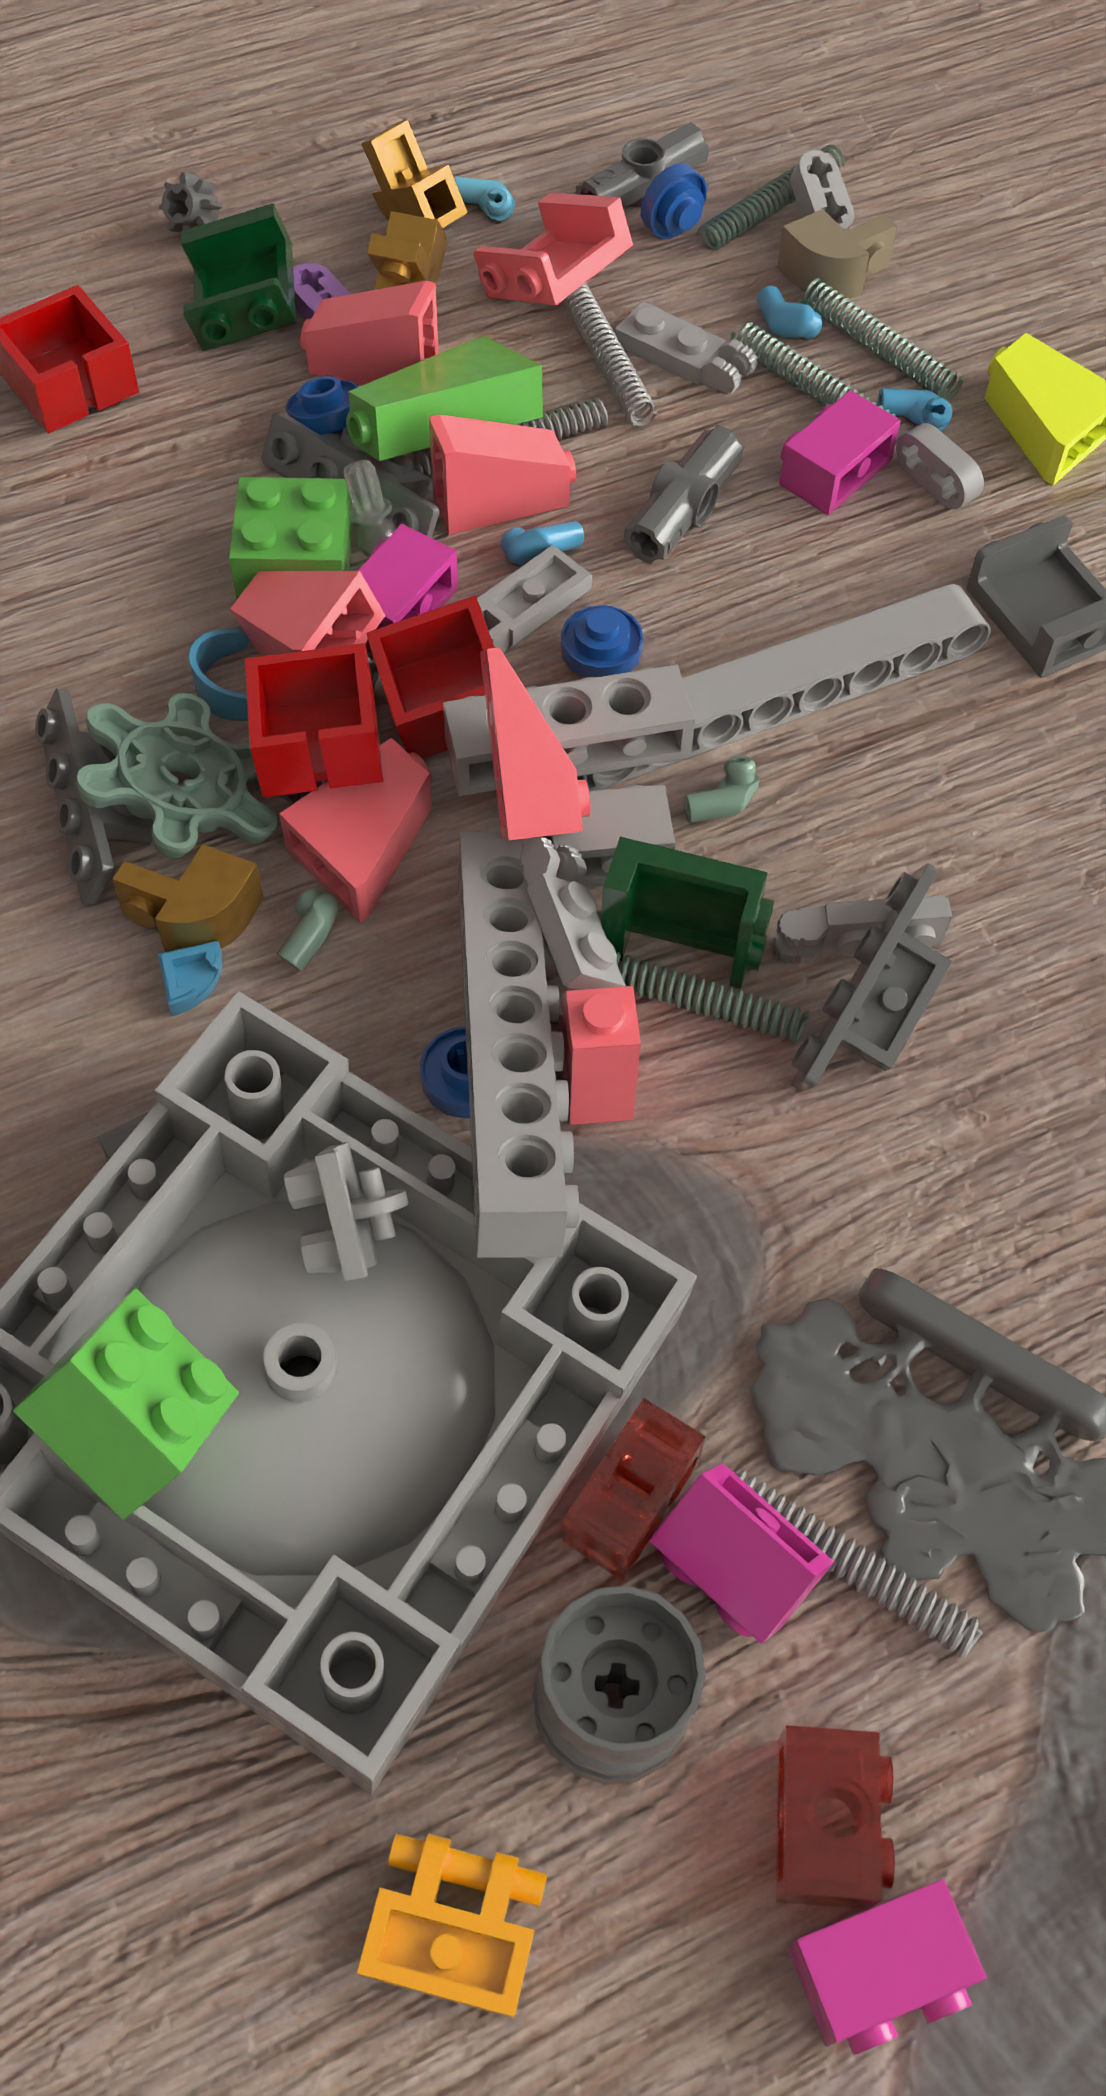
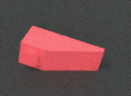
M500 647L481 651L480 657L501 838L517 840L583 832L581 817L590 816V795L586 780H577L576 767Z

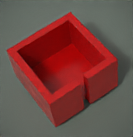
M75 285L0 318V375L48 434L89 416L88 407L94 405L100 411L139 393L129 343L79 285Z
M476 595L366 633L391 713L405 750L408 753L415 752L422 759L447 751L443 702L460 700L469 696H485L480 652L495 647Z
M365 643L245 658L250 749L263 798L317 791V781L328 780L329 789L384 782L375 697Z

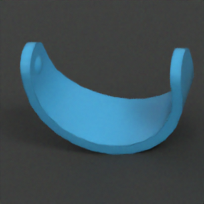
M242 629L210 631L198 637L189 650V661L197 696L208 704L212 714L231 721H248L247 694H240L219 687L205 675L207 670L216 661L227 655L242 651L247 647L249 638Z

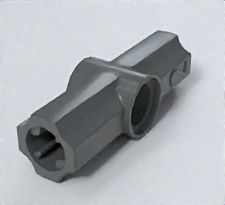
M691 122L657 141L647 138L631 140L623 147L621 161L576 185L575 194L620 197L623 208L628 205L641 207L646 190L663 170L675 164H688L693 169L708 160L709 146L703 138L702 130Z
M718 424L714 429L704 430L678 463L670 460L662 466L652 485L650 498L625 528L624 542L630 546L636 558L649 564L658 559L664 560L691 525L700 527L707 521L716 504L719 489L742 461L744 446L737 441L732 430Z

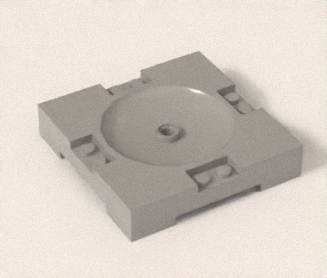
M237 991L155 1089L157 1103L0 1289V1533L66 1580L70 1581L71 1579L185 1659L187 1665L364 1790L373 1794L493 1608L499 1593L572 1480H575L681 1316L697 1275L579 1203L578 1227L566 1228L563 1257L477 1258L471 1147L349 1072V1059ZM349 1142L362 1197L365 1195L359 1172L379 1167L385 1191L405 1189L409 1203L401 1209L390 1212L396 1235L392 1238L375 1241L370 1217L367 1218L378 1263L367 1268L368 1275L366 1277L350 1281L344 1280L342 1271L335 1273H307L300 1248V1236L308 1231L331 1227L326 1202L293 1209L289 1202L284 1182V1174L290 1169L315 1159V1156L328 1146ZM137 1288L154 1306L159 1307L168 1315L173 1326L206 1359L214 1362L222 1370L225 1378L240 1393L183 1472L125 1520H122L13 1410L88 1329L133 1289ZM297 1356H308L319 1363L315 1371L304 1377H294L283 1370L284 1365L290 1359Z

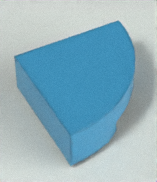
M219 941L158 954L171 1015H179L196 1007L209 996L217 985L223 966Z

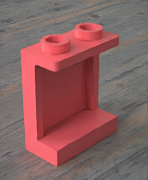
M549 193L538 201L546 231L522 249L480 246L473 252L479 270V278L485 288L487 297L547 305L559 304L633 246L620 197Z

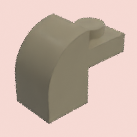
M823 209L783 226L777 268L804 292L812 280L819 278L821 283L825 282L827 287L831 286L832 291L837 290L838 295L843 294L844 299L861 296L865 277L889 267L897 225L889 217L883 215L845 231ZM815 283L812 286L808 294L812 293L813 289L817 286V283ZM823 287L820 288V290H819V292L817 293L816 297H817L818 294L821 292V290L823 289Z

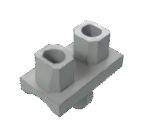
M349 1142L328 1146L316 1155L315 1159L296 1166L284 1174L289 1202L293 1209L326 1202L331 1227L308 1231L300 1236V1248L307 1273H335L342 1271L345 1281L366 1277L368 1275L367 1268L378 1263L367 1218L370 1217L375 1241L389 1239L396 1236L390 1212L401 1209L409 1204L405 1189L385 1191L379 1167L359 1172L365 1195L362 1197Z

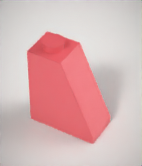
M420 281L322 299L312 319H306L301 330L300 345L301 349L306 351L309 374L321 377L333 376L339 380H349L362 386L439 354L436 283Z
M440 414L429 417L433 499L439 508V513L448 535L569 507L570 483L576 482V466L569 450H562L553 430Z
M259 571L230 608L257 652L263 656L366 643L368 641L366 633L375 630L385 617L382 608L360 571Z
M393 738L380 745L384 782L329 789L328 781L317 787V791H311L279 813L285 849L360 923L371 915L432 810L430 787L432 774L429 767L415 752L408 753Z
M633 986L566 991L559 1005L558 1026L559 1032L563 1033L564 1040L563 1071L564 1080L568 1082L569 1125L633 1120L641 1048Z

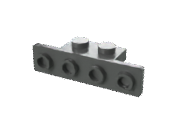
M283 412L273 414L261 456L263 463L287 478L349 479L352 518L386 540L401 524L430 538L432 537L439 516V508L424 499L431 478L414 469V463L411 459L400 455L379 461L353 445L347 427L343 429V432L319 435Z
M56 688L47 708H42L37 715L35 735L38 743L43 744L47 759L46 780L48 786L54 788L58 804L57 826L59 832L65 834L70 853L68 862L70 878L72 881L77 882L82 904L95 905L114 873V864L107 839L151 843L153 840L151 829L154 822L152 819L139 818L128 811L126 805L95 808L82 801L76 785L78 771L83 766L89 764L109 763L116 757L106 747L94 741L88 732L79 731L69 690Z
M927 863L912 875L903 872L896 880L884 901V904L890 907L891 911L881 928L872 925L860 941L853 955V958L861 962L850 982L841 979L824 1004L822 1011L830 1017L818 1037L810 1033L796 1052L791 1066L798 1069V1072L791 1086L801 1092L814 1088L839 1044L884 1071L892 1069L952 963L950 959L904 932L939 869Z

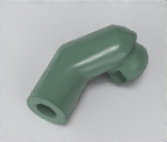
M747 756L732 757L724 764L726 776L721 780L716 789L685 794L684 802L688 822L694 823L720 819L742 813L759 786V776L755 774V762Z
M316 888L306 889L298 897L295 910L302 919L277 952L279 957L303 972L325 942L339 914V906L335 898L329 893L323 895Z

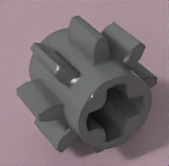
M181 172L180 184L167 182L164 184L166 190L159 209L163 210L165 216L170 220L167 226L169 231L181 233V231L218 219L219 211L223 208V204L219 203L216 196L212 193L215 187L213 182L202 179L198 180L197 175Z

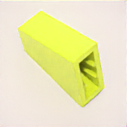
M1028 333L1022 335L1008 348L1003 346L995 353L987 369L990 379L985 400L1044 481L1053 486L1106 440V380Z

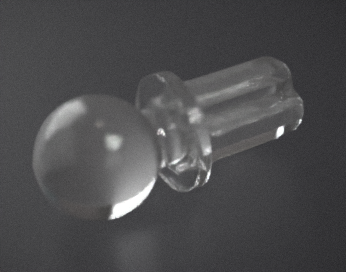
M364 459L345 466L343 473L353 505L349 510V517L352 522L360 524L356 535L357 544L360 551L370 558L375 546L382 540L386 541L397 527L390 519L386 518L392 511V505L390 500L383 498L376 469L369 460Z

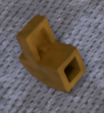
M408 120L397 122L361 143L380 187L372 195L388 221L390 212L393 211L439 220L442 228L468 213L449 165L427 168Z
M390 212L386 236L371 233L367 251L368 256L378 270L374 290L420 281H430L437 284L448 238L439 220Z
M205 844L200 846L179 881L127 861L122 863L112 879L123 914L140 926L146 928L157 926L165 952L219 941L221 949L228 946L244 932L264 899L257 863Z

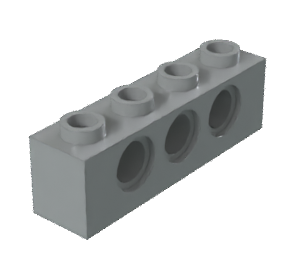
M678 664L658 668H642L633 672L602 677H586L577 681L540 687H526L527 692L576 767L577 776L691 757L696 719ZM469 696L460 700L443 702L445 742L458 796L496 790L485 696Z

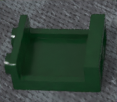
M274 203L181 231V246L193 267L194 302L183 306V316L202 351L296 324L292 242Z
M620 837L603 885L601 925L606 938L611 942L616 953L620 952V961L623 960L632 932L732 957L734 961L729 986L741 989L747 968L759 971L768 935L766 933L774 906V900L763 898L768 872Z

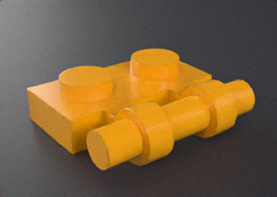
M396 1833L389 1855L388 1866L416 1873L411 1896L383 1888L379 1889L357 1974L362 1977L514 2019L534 1930L504 1922L510 1899L540 1907L548 1874L518 1866L519 1857L496 1852L494 1859L450 1848L451 1839L428 1833L424 1841ZM446 1881L485 1892L480 1915L436 1903L441 1882Z

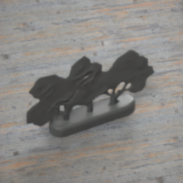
M875 1268L870 1272L859 1290L858 1298L861 1306L867 1313L899 1333V1337L895 1341L887 1343L861 1342L856 1334L855 1320L844 1305L829 1298L808 1302L801 1314L791 1324H763L761 1326V1337L755 1347L765 1366L751 1388L755 1396L756 1410L765 1422L763 1439L772 1467L779 1471L819 1476L837 1471L843 1465L865 1460L875 1469L878 1480L867 1494V1503L874 1524L886 1532L887 1539L882 1546V1554L886 1561V1568L891 1564H895V1575L899 1571L905 1570L906 1580L911 1577H915L916 1581L939 1579L944 1569L951 1566L958 1556L972 1554L975 1556L980 1572L986 1580L989 1600L999 1605L1027 1630L1038 1633L1053 1630L1057 1622L1073 1621L1083 1615L1085 1611L1083 1605L1085 1583L1083 1573L1075 1561L1078 1555L1082 1554L1106 1556V1458H1095L1079 1462L1062 1456L1054 1432L1059 1427L1065 1432L1086 1441L1096 1442L1106 1437L1105 1395L907 1279L884 1269ZM846 1342L859 1348L855 1355L843 1359L838 1355L840 1346ZM925 1348L971 1376L968 1385L957 1402L948 1405L935 1403L917 1390L912 1380L909 1364L922 1349ZM874 1357L873 1362L881 1367L886 1359H891L893 1365L877 1380L859 1383L854 1381L849 1374L851 1368ZM898 1374H901L905 1380V1392L898 1396L890 1382ZM988 1387H991L1040 1417L1037 1424L1012 1438L1001 1432L992 1416L984 1411L980 1401ZM1041 1450L1050 1459L1046 1474L1038 1476L1032 1468Z

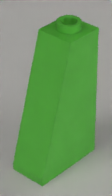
M486 336L479 337L348 391L350 412L347 414L346 425L353 445L375 459L382 461L430 448V416L440 414L512 425L542 418V365Z

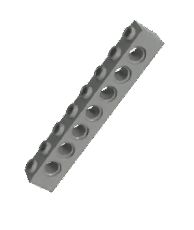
M460 832L458 890L477 1258L563 1257L566 1228L578 1227L579 1193L577 1185H565L564 1173L573 1172L574 1143L572 1131H560L559 1122L567 1121L569 1092L567 1080H556L555 1071H563L564 1063L563 1033L551 1032V1024H558L559 989L558 985H547L546 980L554 978L555 963L547 942L543 941L542 936L544 934L526 889L528 884L523 873L524 866L520 865V851L523 849V844L527 842V839L531 838L506 840L501 838V833Z

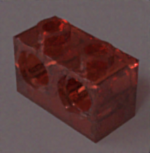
M643 1398L565 1515L563 1542L624 1582L649 1543V1540L698 1466L706 1436Z

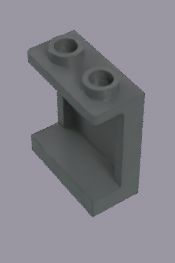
M1066 515L1046 523H1036L1019 534L986 544L976 553L966 588L1040 678L1106 650V589L1068 547L1067 540L1073 523Z

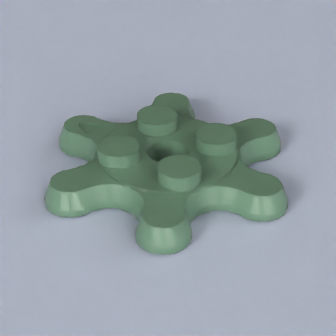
M188 693L175 694L169 699L167 704V717L159 722L137 720L122 708L108 703L96 704L87 711L86 724L91 738L110 750L116 758L109 763L83 766L78 771L76 785L80 798L84 803L95 808L126 805L128 811L139 818L152 819L154 824L151 832L154 847L163 856L168 858L183 857L195 846L198 839V831L213 832L218 827H222L252 844L264 842L275 832L278 826L277 815L269 806L252 797L247 790L246 784L259 782L250 749V741L234 744L223 741L214 735L209 728L210 707L200 697ZM169 771L185 773L189 776L190 780H185L183 786L177 785L178 778L170 774Z

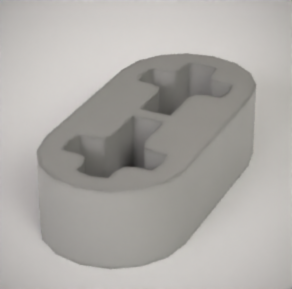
M821 150L805 152L799 159L790 178L791 187L802 218L823 209L847 231L853 223L854 210L838 165L829 154Z
M922 423L898 438L896 452L902 468L949 509H958L982 494L984 479L978 464L930 423Z

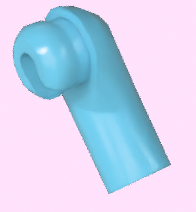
M456 176L455 182L464 203L478 205L494 221H504L511 216L515 208V200L502 182Z

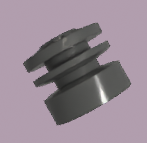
M632 1586L597 1588L570 1602L550 1626L533 1692L536 1727L550 1754L573 1774L605 1785L637 1782L662 1768L680 1745L698 1709L706 1678L702 1646L686 1616L658 1594ZM606 1683L619 1685L620 1697L625 1699L621 1709L608 1707L607 1694L603 1693Z

